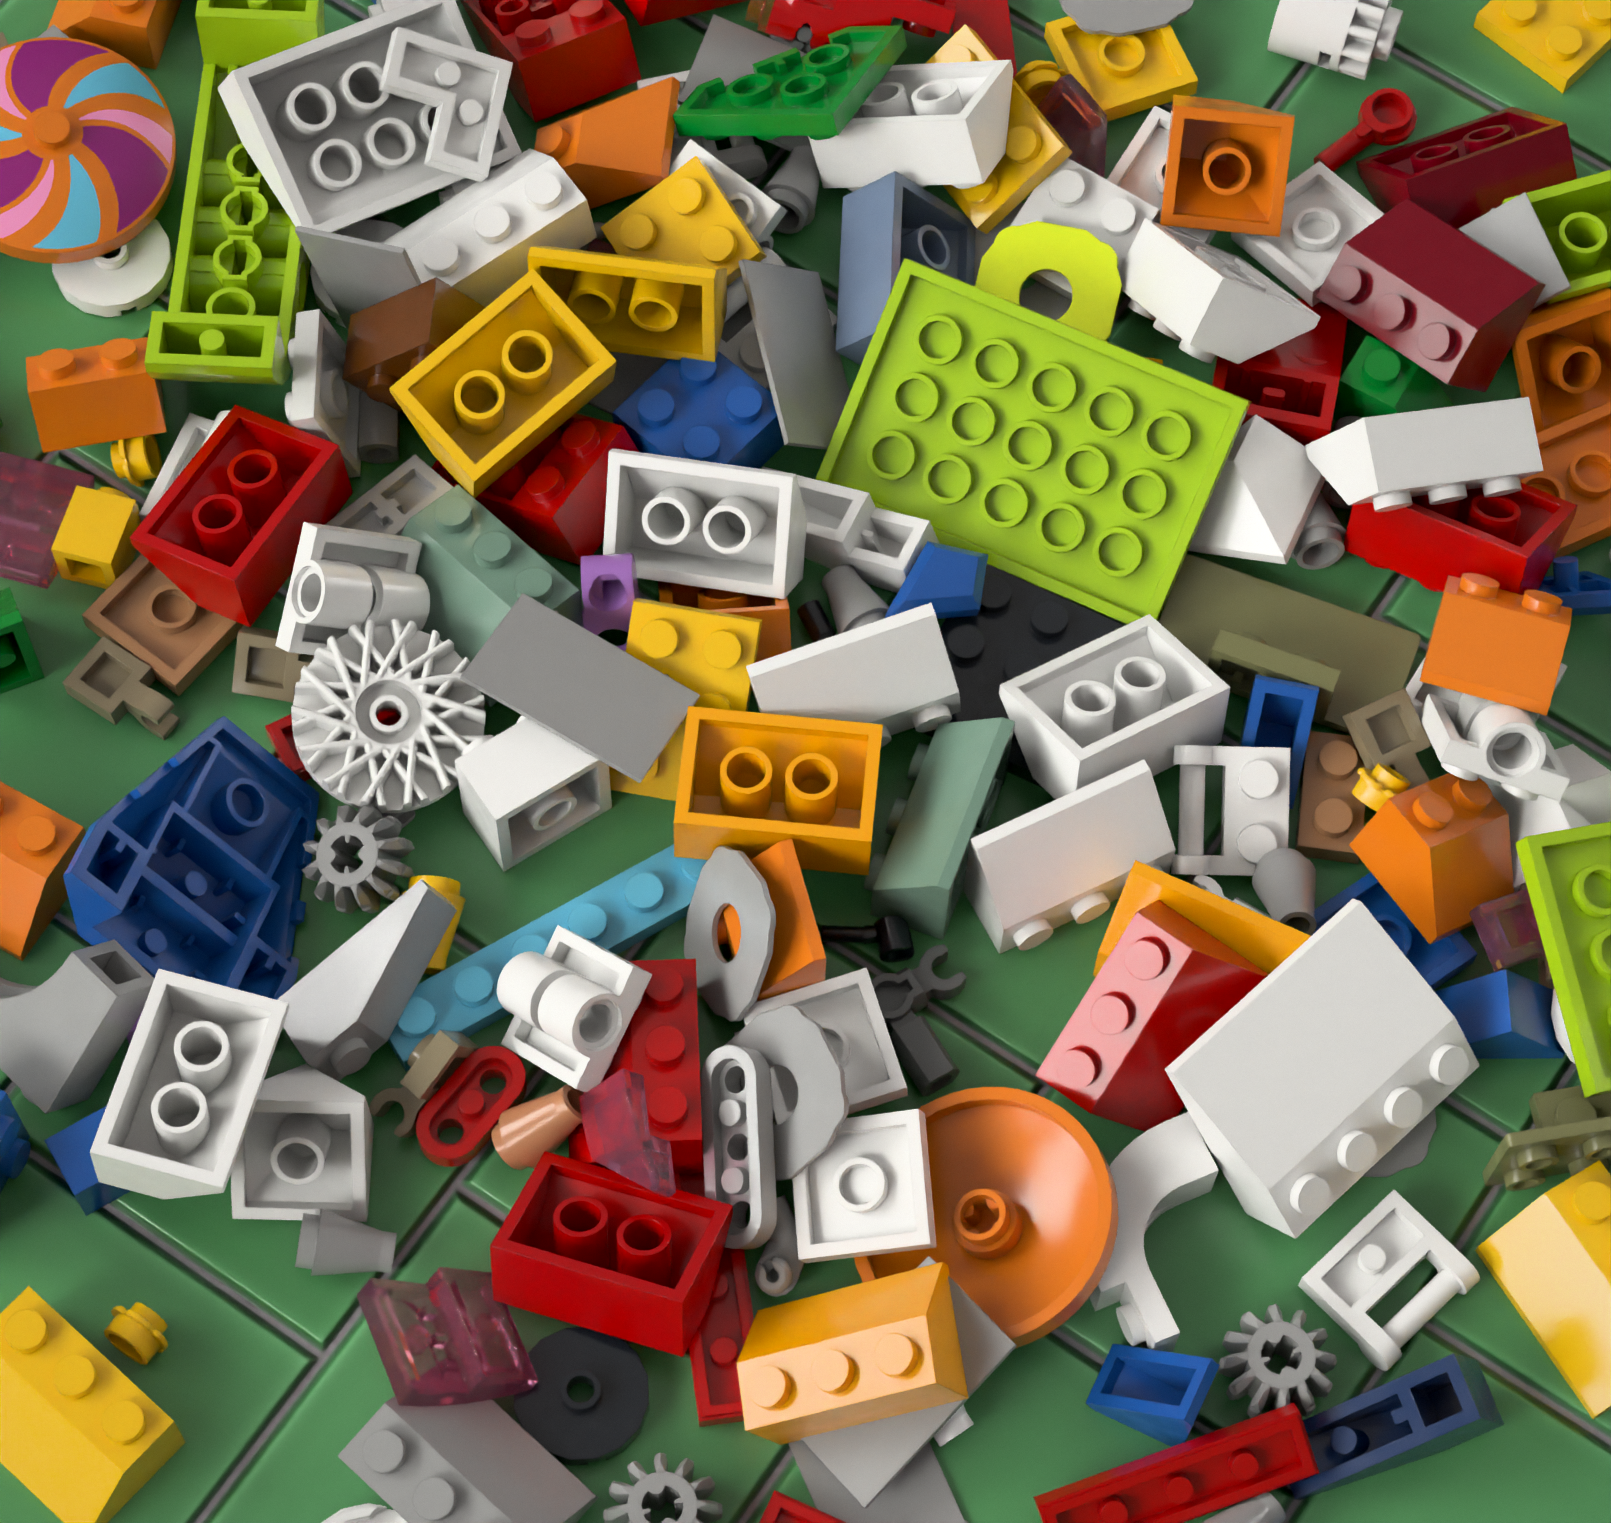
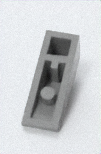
M420 879L277 999L289 1004V1011L283 1028L305 1062L338 1082L346 1075L355 1073L364 1067L369 1061L371 1054L388 1041L457 911L447 898L424 880Z

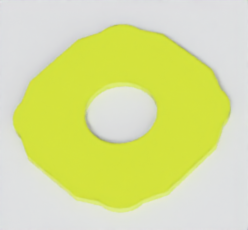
M1041 221L1021 226H1009L1000 231L994 243L981 258L975 286L1021 305L1020 291L1024 282L1031 275L1043 270L1056 271L1067 278L1072 288L1071 305L1067 312L1057 321L1107 341L1112 333L1122 289V282L1118 271V257L1113 248L1098 240L1087 230Z

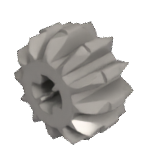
M369 804V806L363 805L358 813L348 805L338 806L336 824L325 818L316 820L318 830L323 836L319 843L313 840L303 843L305 851L316 855V860L308 864L302 871L306 878L319 881L314 891L315 896L319 900L326 903L335 900L336 909L346 914L354 913L358 906L363 911L373 914L379 912L381 895L393 901L401 896L399 888L394 884L397 876L409 878L414 873L411 867L400 863V859L408 855L415 848L410 840L398 837L403 826L397 818L390 815L382 818L381 811ZM358 850H360L358 853L359 858L363 861L360 868H358L359 863L354 857Z
M1275 1303L1268 1306L1264 1322L1257 1315L1249 1311L1243 1314L1240 1319L1241 1332L1227 1331L1222 1345L1230 1354L1220 1359L1218 1372L1226 1377L1236 1378L1229 1385L1226 1392L1229 1400H1238L1247 1394L1252 1398L1247 1410L1250 1418L1260 1415L1265 1405L1271 1406V1409L1274 1410L1291 1403L1296 1405L1302 1416L1307 1417L1315 1409L1313 1396L1324 1398L1328 1396L1333 1384L1324 1374L1334 1369L1337 1363L1336 1355L1328 1351L1318 1350L1328 1337L1326 1328L1314 1329L1309 1333L1302 1329L1307 1318L1304 1310H1297L1290 1323L1284 1322L1282 1311ZM1274 1354L1280 1355L1287 1360L1280 1375L1266 1368Z
M657 1453L655 1455V1472L647 1474L643 1466L637 1461H632L628 1464V1474L634 1486L624 1482L613 1481L609 1487V1495L620 1505L611 1506L603 1511L604 1523H652L651 1510L649 1508L660 1511L668 1502L675 1506L676 1520L665 1518L662 1523H712L722 1518V1504L706 1500L715 1490L713 1479L710 1476L701 1477L690 1483L694 1473V1461L689 1458H685L679 1463L675 1473L668 1472V1460L664 1453Z

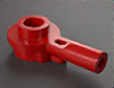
M1383 88L1369 95L1361 104L1358 114L1359 124L1315 156L1314 164L1320 161L1334 172L1372 143L1390 146L1406 141L1414 132L1417 121L1416 108L1404 92L1395 88Z

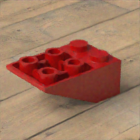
M460 0L490 55L513 62L508 88L515 100L534 122L642 80L626 18L609 0Z
M1297 299L1321 317L1316 327L1240 364L1217 356L1211 385L1251 401L1242 425L1256 414L1305 446L1330 434L1340 380L1348 318L1328 304L1317 303L1312 307L1306 301Z
M575 413L475 499L532 549L551 557L581 565V556L593 555L604 541L609 451L612 448L639 451L624 426ZM438 460L431 467L453 487L459 484Z

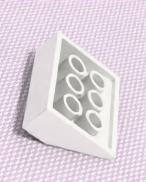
M414 0L233 70L218 86L217 89L243 146L295 227L302 226L334 233L466 179L465 177L424 165L437 107L379 90L391 35L398 26L476 51L454 0ZM503 110L490 169L506 163L522 153Z
M1352 899L1167 1066L1165 1071L1245 1213L1296 1239L1480 1065L1455 1016L1361 901Z

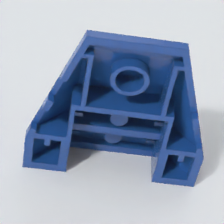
M222 716L88 828L63 875L78 935L92 946L115 939L154 978L158 969L277 1000L294 985L297 979L299 959L292 955L296 925L304 922L306 903L299 900L302 869L311 863L312 854L305 851L303 843L311 840L314 841L319 793L228 718Z

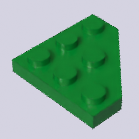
M849 26L828 34L830 44L817 47L802 57L800 51L795 47L752 64L754 74L740 77L727 86L724 85V81L720 77L700 84L673 114L678 135L703 136L706 140H720L729 136H756L759 140H772L781 136H809L813 140H825L839 135L907 48L903 26Z

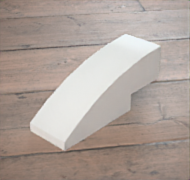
M762 467V469H764V470H771V471L783 472V471H779V470H775V469H771V468H767V467ZM796 475L807 516L804 557L830 569L840 565H852L865 583L898 593L927 541L940 544L929 520L877 508L868 492Z

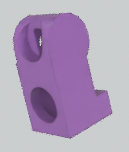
M633 553L581 556L582 617L584 628L597 636L599 633L609 629H619L628 633L633 601L636 598H640ZM627 643L616 647L626 651Z

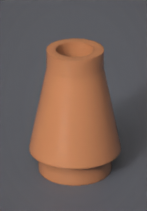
M566 1084L555 1092L504 1110L500 1114L499 1122L492 1129V1141L497 1153L506 1164L514 1169L535 1168L544 1151L554 1153L575 1128L590 1117L591 1106L583 1091Z

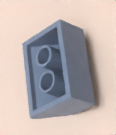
M896 171L843 197L836 352L860 366L904 258L911 259L974 286L976 227L965 214Z

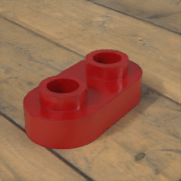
M485 1046L475 1050L461 1063L423 1107L417 1118L416 1134L423 1154L430 1161L444 1167H456L468 1163L492 1138V1129L499 1122L500 1114L504 1110L521 1104L526 1094L527 1080L524 1065L514 1052L501 1046ZM491 1078H499L506 1083L504 1089L496 1094L485 1092L482 1086ZM456 1127L463 1131V1136L459 1141L448 1144L439 1139L440 1134L445 1129Z

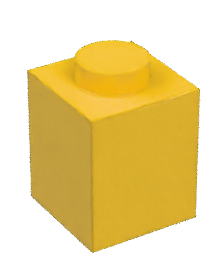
M76 485L51 548L61 578L107 589L132 564L137 549L132 546L129 537L141 524L140 512L135 499H131L124 492L110 487H101L98 490Z

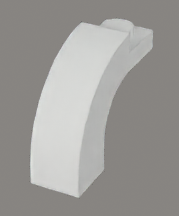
M1189 1112L1152 1127L1135 1138L1109 1166L1118 1198L1119 1218L1117 1236L1107 1269L1099 1284L1090 1295L1095 1311L1120 1301L1122 1306L1116 1308V1314L1123 1334L1131 1346L1140 1343L1142 1348L1166 1352L1174 1350L1180 1331L1147 1264L1144 1251V1234L1153 1221L1167 1210L1211 1192L1219 1171Z

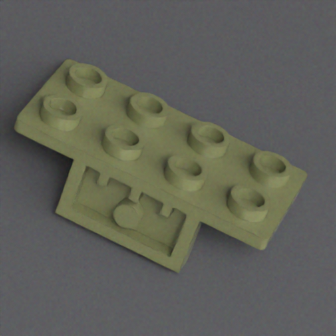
M1186 555L1159 620V623L1231 687V693L1249 699L1256 674L1318 686L1319 693L1312 721L1349 735L1350 733L1342 716L1397 690L1403 689L1421 641V637L1417 633L1193 555Z
M1581 1085L1533 1093L1528 1102L1535 1129L1506 1134L1483 1170L1482 1175L1485 1186L1505 1184L1508 1191H1521L1543 1184L1547 1176L1570 1173V1177L1598 1160L1602 1162L1609 1172L1611 1166V1093L1585 1098Z

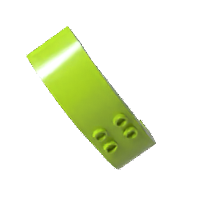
M198 0L195 18L204 64L168 312L152 311L144 364L148 375L157 380L283 385L288 380L292 371L288 357V343L291 338H295L296 313L304 312L310 259L295 232V225L243 146L217 88L233 70L324 36V0Z

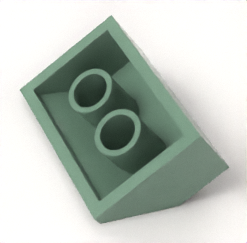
M459 484L408 520L400 536L410 537L422 543L415 574L425 580L430 593V610L427 621L421 631L431 635L432 630H435L440 634V640L443 642L450 639L454 643V651L462 659L467 657L471 663L522 593L553 611H558L560 615L584 628L580 590ZM484 694L485 704L490 708L498 702Z
M1000 717L938 724L930 746L921 742L918 744L907 776L908 779L915 781L908 800L901 797L896 799L886 827V833L894 837L886 855L878 852L875 853L869 866V875H866L864 889L872 891L870 915L878 918L890 915L899 916L906 921L909 929L941 940L944 939L964 888L970 839L985 832L1007 776L1015 721Z

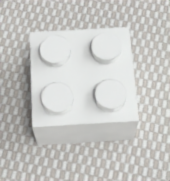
M522 715L519 717L517 724L495 737L493 735H485L474 740L463 750L461 756L455 759L463 813L503 872L612 808L609 765Z

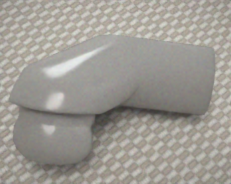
M785 1195L776 1198V1226L766 1243L755 1270L756 1283L759 1288L766 1294L776 1297L786 1295L795 1287L805 1266L804 1262L798 1260L795 1216Z

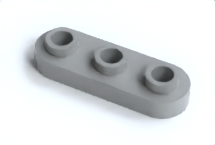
M725 1045L717 1048L707 1057L700 1077L705 1197L733 1205V1216L724 1247L748 1250L758 1248L766 1243L771 1237L777 1222L771 1073L766 1059L757 1050L749 1047ZM744 1072L745 1087L742 1090L740 1087V1078L742 1073ZM747 1139L748 1155L745 1157L743 1154V1144ZM750 1206L751 1215L749 1224H747L746 1211Z

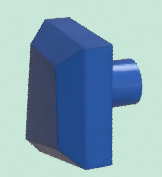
M927 541L891 603L885 618L928 603H932L937 619L977 616L981 606L988 554Z
M1561 556L1553 559V576L1544 577L1538 589L1539 591L1559 597L1563 601L1561 606L1572 608V616L1611 614L1610 578L1589 571L1579 572L1577 557Z

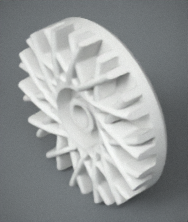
M392 619L390 625L375 626L374 620L366 621L365 628L359 629L357 625H352L348 629V634L338 639H335L334 635L330 636L327 640V646L325 648L318 647L314 652V659L309 666H303L301 679L295 685L294 701L291 707L295 746L303 765L311 777L321 788L339 801L361 809L363 805L369 806L370 804L377 807L381 813H402L417 810L438 801L459 785L455 759L461 756L463 750L471 742L482 737L484 734L486 717L484 694L481 695V691L460 680V676L470 664L468 658L462 659L454 651V643L450 639L444 642L441 641L440 634L437 631L432 630L430 635L417 630V623L414 621H409L405 627L400 626L397 619ZM390 711L399 714L401 719L396 724L387 726L381 724L376 715L381 712Z

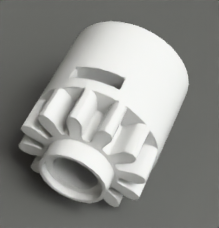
M1280 0L1267 50L1365 80L1373 58L1387 62L1401 23L1403 10L1391 7L1393 0Z

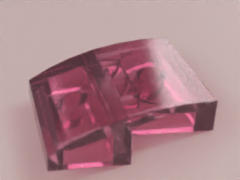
M0 451V577L45 589L49 588L59 572L51 551L52 545L76 485L95 490L94 475Z
M439 1267L426 1284L370 1278L357 1294L399 1406H448L487 1401L530 1390L538 1382L507 1304L493 1300L492 1272Z

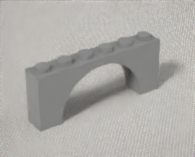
M115 939L71 952L56 973L40 986L18 984L0 977V1069L21 1089L24 1097L38 1106L45 1114L88 1100L141 1014L155 978Z

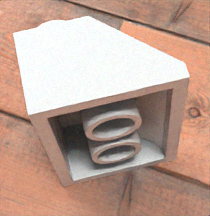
M1011 60L893 65L839 135L825 140H813L808 136L823 188H848V190L854 192L894 171L922 188L927 185H953L959 189H967L983 184L1006 153L1014 71Z
M529 148L488 174V177L482 182L477 181L381 243L405 248L421 283L437 277L487 307L528 273L527 255L530 247L551 246L580 249L597 238L588 201L554 157Z
M1146 218L1119 270L1122 282L1121 290L1131 297L1128 307L1138 314L1154 320L1153 327L1175 340L1181 341L1178 347L1182 351L1206 363H1212L1215 355L1240 364L1314 329L1321 318L1241 257Z
M1529 397L1364 417L1305 445L1307 458L1348 505L1373 502L1375 512L1391 511L1413 504L1411 497L1428 495L1430 505L1449 503L1468 497L1466 490L1483 488L1484 497L1506 495L1522 490L1520 480L1544 471Z
M613 448L609 451L603 555L633 553L637 578L785 599L803 579L807 516L796 474Z
M932 603L746 666L760 713L883 724L881 747L891 741V735L914 727L917 732L935 730L938 724L949 723L952 720V714L961 712L959 690Z
M1148 614L1000 684L999 696L1008 718L1015 721L1014 733L1032 777L1056 800L1145 759L1151 769L1152 776L1176 765L1173 764L1174 745L1215 746L1221 743L1231 687L1156 619Z
M1145 759L970 839L963 891L999 954L1016 946L1021 951L1034 948L1046 941L1053 934V929L1075 919L1076 923L1083 924L1102 915L1110 907V902L1120 898L1135 860L1164 873H1170L1176 849L1151 769Z
M158 969L90 1149V1156L98 1182L163 1200L224 1193L289 1011V1004Z

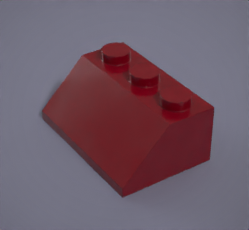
M1513 106L1356 161L1361 179L1378 209L1384 214L1407 198L1417 202L1458 229L1490 212L1492 208L1501 206L1504 199L1577 179L1567 123Z
M1406 198L1344 244L1316 297L1444 383L1486 392L1546 284L1417 202Z

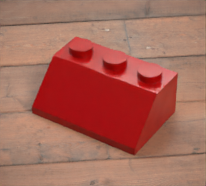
M235 404L129 537L132 546L198 606L251 627L291 575L303 523L325 525L336 516L353 493L340 446Z
M1520 482L1522 490L1506 495L1484 497L1483 488L1466 490L1468 497L1436 505H1430L1428 495L1411 497L1413 504L1410 506L1385 512H1375L1373 502L1352 505L1344 546L1345 551L1362 557L1368 564L1377 568L1390 569L1412 578L1431 591L1443 592L1448 575L1461 578L1464 573H1476L1499 582V589L1524 595L1526 590L1539 589L1575 517L1578 505Z
M1156 900L1135 913L1035 1076L1088 1113L1146 1132L1152 1127L1179 1116L1185 1107L1165 1068L1269 974L1160 900Z
M696 958L629 961L651 973L652 976L595 1096L583 1092L589 1100L591 1115L580 1123L568 1136L569 1158L630 1176L669 1175L670 1173L702 1174L703 1145Z
M544 1151L490 1245L493 1300L683 1357L709 1307L733 1216V1205Z

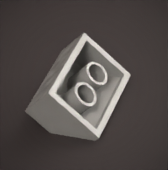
M445 1359L386 1401L338 1455L351 1470L408 1523H577L599 1498L449 1359Z

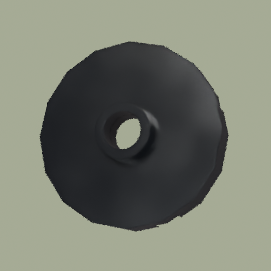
M584 1327L564 1328L542 1338L523 1358L513 1383L514 1412L519 1424L557 1460L570 1466L588 1465V1462H598L604 1458L608 1460L621 1454L641 1433L650 1409L648 1375L637 1352L620 1338ZM578 1383L590 1385L594 1390L593 1396L586 1402L579 1403L573 1401L568 1396V1393L574 1385Z

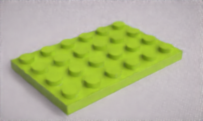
M904 258L815 479L868 492L877 508L929 520L940 544L988 554L987 564L1125 624L1134 622L1148 614L1159 621L1251 401L921 263Z

